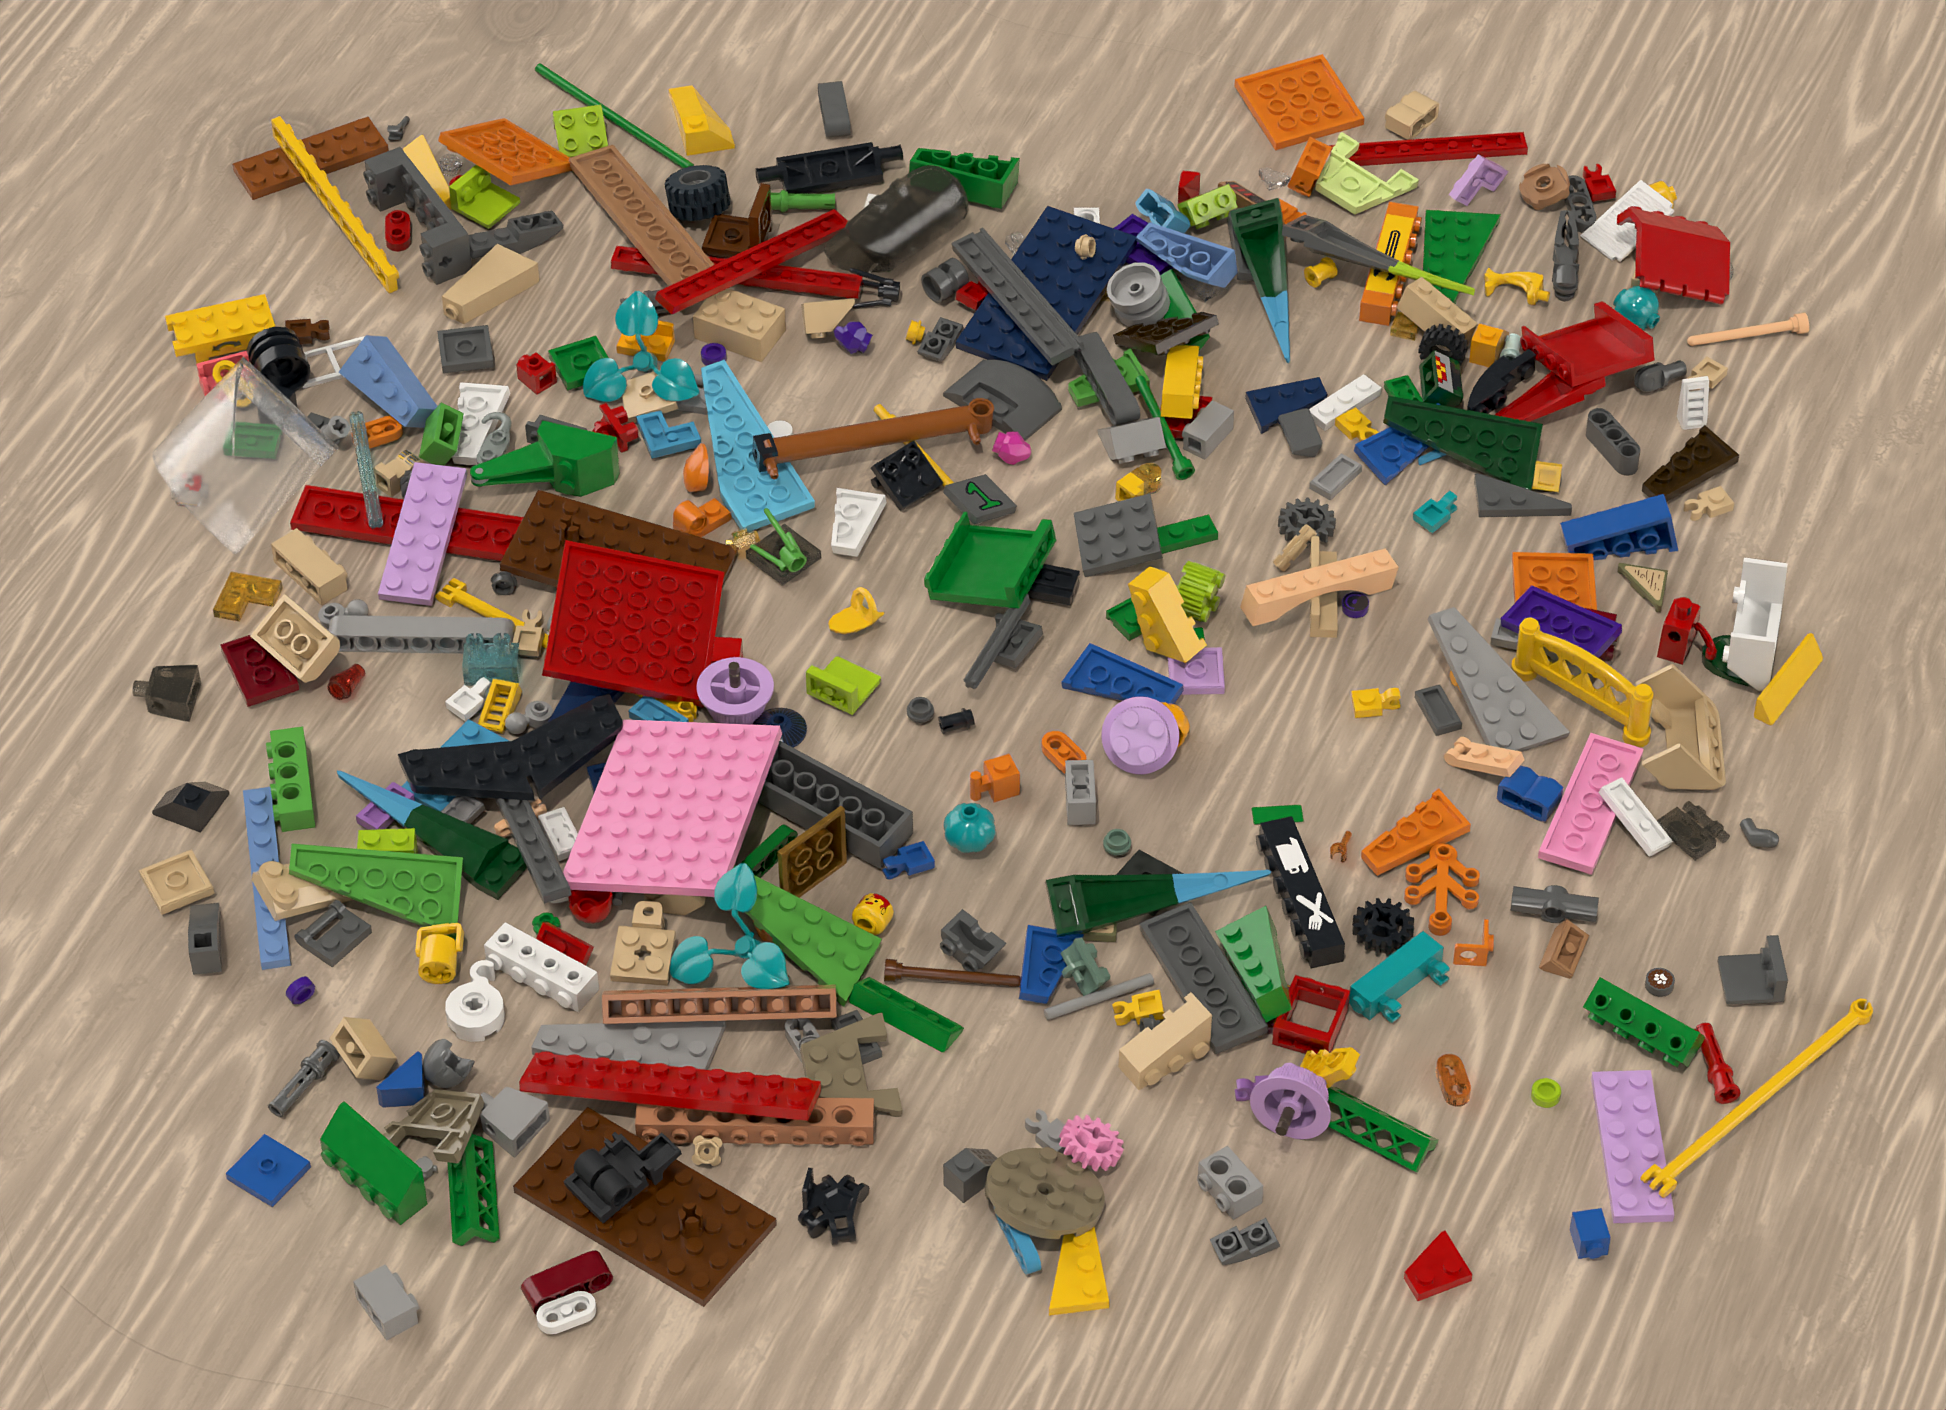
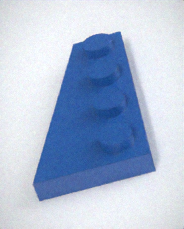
M1389 427L1355 444L1354 452L1381 482L1386 485L1430 446Z
M1091 643L1088 644L1061 682L1063 689L1122 701L1132 697H1148L1159 702L1175 704L1184 691L1183 684Z

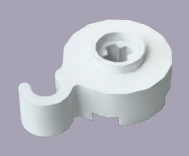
M488 960L474 963L470 969L471 982L458 986L450 993L446 1000L447 1025L456 1033V1037L465 1041H484L485 1036L492 1034L494 1031L498 1033L504 1024L503 998L499 991L488 983V980H495L494 964Z

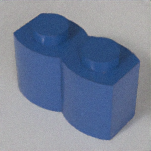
M1520 765L1511 777H1504L1498 785L1497 799L1510 808L1522 810L1533 819L1546 822L1561 802L1564 787L1555 779L1538 776L1531 768Z

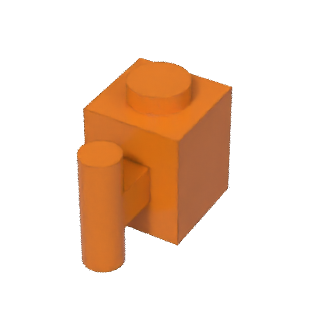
M1010 754L984 761L983 776H981L979 771L971 772L970 798L973 801H979L981 799V792L985 791L989 792L994 803L1020 795V772Z

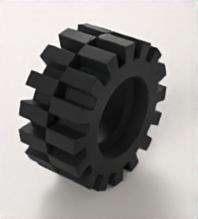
M1439 324L1438 327L1432 325L1423 335L1418 349V353H1421L1419 357L1421 360L1426 359L1435 350L1459 361L1461 366L1468 350V340H1464L1465 335L1463 333L1459 335V329L1451 330V325H1447L1446 328H1444L1443 324ZM1436 345L1444 346L1448 348L1450 351L1442 350L1438 348Z

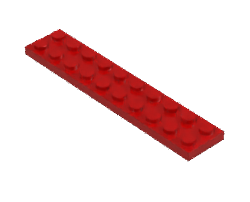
M305 485L290 521L291 530L297 528L299 531L392 545L404 499ZM458 507L446 553L501 561L524 517Z
M547 1051L535 1052L519 1081L521 1092L805 1121L809 1120L821 1093V1081L811 1080L806 1077L795 1079L785 1078L776 1074L765 1076L755 1075L751 1072H725L722 1069H696L693 1066L675 1067L664 1063H639L635 1060L616 1061L606 1057L586 1058L577 1054L568 1056L556 1055Z

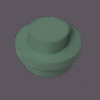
M1113 829L1104 837L1103 847L1109 854L1123 855L1131 848V838L1126 831Z

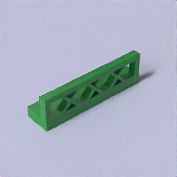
M1337 1087L1327 1089L1329 1093L1328 1104L1331 1101L1338 1105L1343 1117L1335 1121L1330 1120L1328 1127L1414 1172L1419 1171L1427 1152L1434 1151L1439 1141L1438 1139ZM1346 1110H1348V1111H1350V1112H1352V1113H1354V1114L1348 1116ZM1362 1117L1365 1119L1368 1131L1361 1134L1353 1132L1350 1119ZM1344 1122L1346 1128L1339 1125V1123ZM1372 1123L1379 1127L1373 1129ZM1382 1130L1389 1131L1394 1144L1385 1148L1380 1146L1375 1133ZM1370 1135L1371 1141L1364 1137ZM1398 1137L1404 1139L1405 1141L1399 1142ZM1412 1143L1420 1147L1414 1163L1404 1158L1401 1146ZM1395 1148L1397 1154H1395V1153H1393V1152H1391V1151H1389V1150Z
M471 1134L459 1163L447 1162L452 1243L463 1246L474 1236L493 1243L500 1239L493 1141ZM474 1146L483 1149V1159L477 1153ZM476 1168L484 1175L485 1183L477 1175ZM478 1192H480L484 1199L487 1201V1207H485L483 1203L479 1200ZM479 1216L486 1222L488 1229L480 1226Z

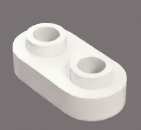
M577 1291L543 1304L537 1311L539 1329L546 1334H557L592 1320L596 1314L595 1298L588 1292Z

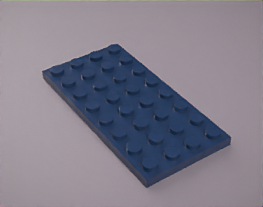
M1047 206L1011 260L1078 335L1107 291L1110 278L1116 271L1122 268L1136 247L1137 236ZM1087 234L1088 237L1095 239L1096 250L1093 257L1081 259V256L1075 252V243L1082 235ZM990 293L987 294L956 340V349L987 360H1002L1014 363L1045 381H1048L1059 362L1054 365L1049 363Z

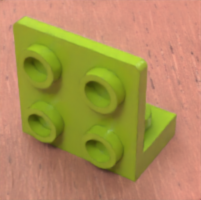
M601 105L553 111V127L556 130L559 151L571 158L608 146Z
M478 165L473 166L449 186L451 209L488 229L521 203L518 196L493 184L490 173Z
M836 656L825 669L811 665L806 671L807 694L851 715L857 711L881 682V676L839 656Z

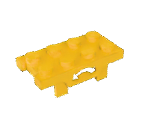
M265 294L165 316L168 332L174 331L176 341H172L176 357L194 353L196 364L209 361V357L241 350L247 351L250 340L257 333L264 329L275 327ZM238 340L241 343V345L234 346V344H226L219 347V350L212 351L213 345L216 347L224 342H238Z

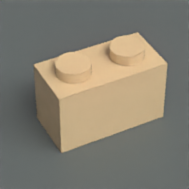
M343 1017L329 1038L356 1078L383 1080L397 1060L370 1019Z

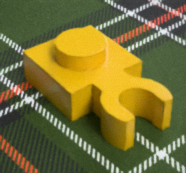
M1356 407L1335 418V426L1350 440L1357 437L1359 442L1379 433L1371 428L1372 422Z
M1160 989L1132 995V1002L1130 1003L1118 1001L1112 1004L1114 1013L1117 1014L1114 1017L1118 1026L1129 1023L1131 1019H1136L1137 1025H1139L1140 1019L1148 1018L1150 1014L1154 1016L1155 1020L1165 1019L1163 1017L1165 1012Z

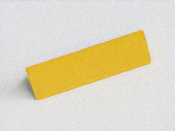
M420 135L404 147L403 151L449 210H452L449 186L424 135Z
M1809 633L1805 636L1756 700L1754 718L1768 725H1773L1823 661V656L1814 634Z

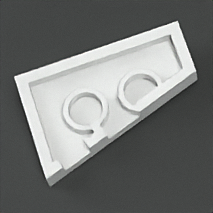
M837 488L835 523H833L831 542L832 551L836 554L857 557L887 503L885 495Z

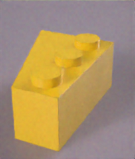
M1149 566L1128 583L1131 600L1135 607L1137 621L1140 625L1144 639L1143 642L1147 650L1186 663L1207 646L1204 638L1198 639L1192 627L1196 624L1193 617L1189 616L1187 618L1181 606L1184 600L1170 573Z

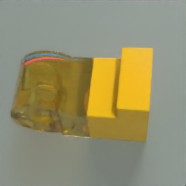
M1145 463L1116 482L1115 499L1122 501L1158 492L1161 486V468L1154 463Z

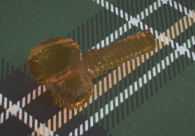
M1350 831L1345 832L1340 843L1332 844L1330 847V859H1333L1334 854L1341 853V862L1346 861V847L1352 835Z

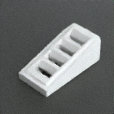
M1708 376L1682 379L1677 418L1683 430L1702 428L1704 425H1707Z

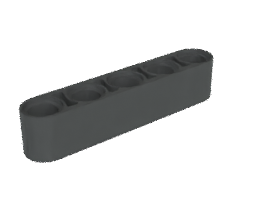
M1092 332L1078 336L1083 341L1084 349L1082 351L1080 349L1074 351V357L1112 424L1117 426L1139 420L1141 415L1138 402L1099 334Z

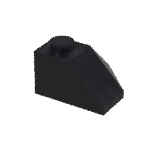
M208 782L185 783L167 791L152 810V814L201 833L230 793L229 790Z

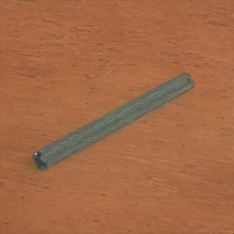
M361 411L351 412L349 418L369 527L373 529L376 527L380 528L383 525L364 416Z

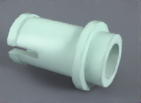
M1515 333L1507 335L1505 347L1501 351L1500 356H1505L1510 361L1521 354V336Z

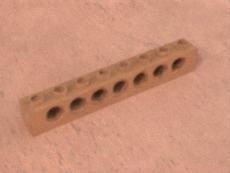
M836 984L796 985L778 989L723 987L604 991L602 994L603 1024L837 1017Z
M818 1098L808 1121L637 1103L635 1119L636 1136L648 1143L662 1132L672 1143L677 1144L693 1143L694 1138L701 1135L707 1139L719 1137L722 1143L739 1145L745 1143H763L766 1145H873L874 1098Z

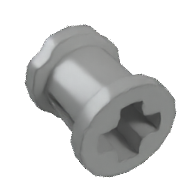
M341 416L332 417L329 423L322 426L318 432L320 442L327 447L338 445L340 440L348 435L350 424Z

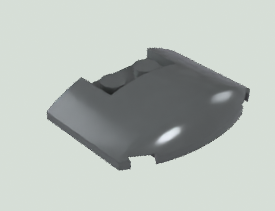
M983 359L943 392L945 398L958 406L969 405L976 398L988 399L994 405L992 426L1005 434L1007 432H1018L1024 441L1062 410V405L1058 402L1055 393L1043 380L1019 365L1002 360Z

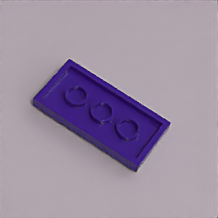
M1532 585L1500 618L1502 627L1518 634L1521 622L1525 618H1534L1540 625V631L1575 644L1598 658L1622 633V624Z

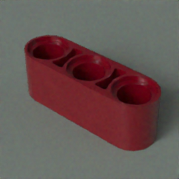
M592 1250L528 1277L521 1284V1290L534 1314L537 1315L538 1309L550 1301L577 1291L593 1294L606 1288L613 1281V1275L601 1253L597 1250Z

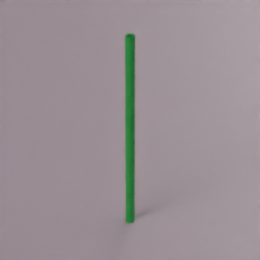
M539 63L535 67L537 73L587 106L601 105L605 118L681 168L694 166L692 162L543 64Z

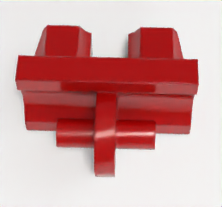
M607 403L599 405L603 417L601 421L594 423L595 427L592 432L617 437L619 451L621 453L628 451L627 442L639 438L637 426L634 422L621 425L628 422V415L623 406L610 409Z

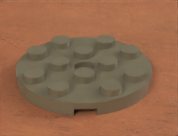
M1050 1147L1022 1148L1003 1154L991 1165L985 1182L986 1199H990L995 1207L994 1212L1000 1219L1023 1233L1045 1239H1060L1061 1235L1072 1233L1076 1237L1092 1229L1099 1221L1103 1210L1104 1191L1093 1172L1087 1167L1085 1169L1082 1168V1162L1073 1163L1072 1157L1057 1152ZM1048 1189V1195L1040 1193V1191L1045 1192Z

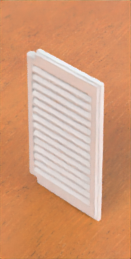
M1640 180L1580 236L1611 261L1617 259L1621 262L1636 248L1635 224L1628 222L1622 226L1617 225V215L1628 207L1638 206L1645 211H1660L1664 215L1671 216L1675 212L1671 208L1673 204Z

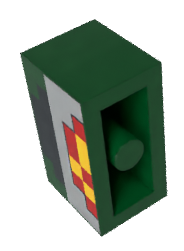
M1434 350L1419 365L1423 402L1439 403L1442 406L1454 408L1461 403L1464 396L1459 361Z

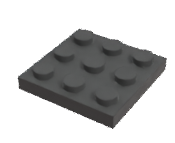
M1151 494L1073 513L1085 577L1163 558Z

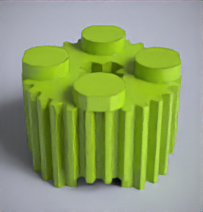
M1187 561L1181 571L1186 574L1181 578L1179 585H1176L1184 600L1181 606L1187 617L1192 616L1193 619L1206 623L1211 611L1215 612L1217 610L1220 597L1216 596L1218 588H1222L1226 575L1202 564Z

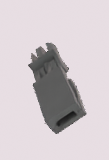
M1569 210L1560 211L1553 249V288L1555 289V296L1564 302L1574 297L1578 287L1579 264H1576L1579 237L1574 211ZM1566 214L1568 215V218H1569V219H1568V225H1566V218H1565ZM1564 229H1565L1566 232H1567V234H1566V240H1567V242H1568V244H1569L1568 247H1567L1566 244L1564 243V233H1563Z

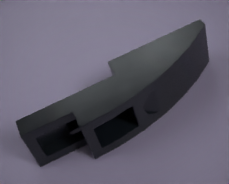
M1528 349L1511 361L1505 356L1495 361L1481 375L1473 387L1467 410L1489 414L1496 408H1501L1506 402L1507 391L1512 390L1519 382L1533 375L1536 354Z

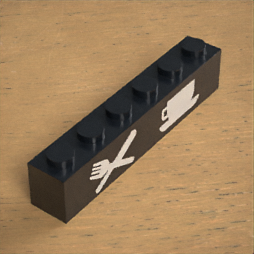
M1290 816L1260 823L1259 835H1256V845L1259 852L1263 851L1265 855L1264 863L1266 870L1272 871L1274 890L1276 894H1280L1282 897V909L1284 914L1289 915L1291 919L1290 927L1293 936H1298L1300 941L1299 950L1302 958L1307 959L1311 969L1343 962L1345 942L1293 817Z

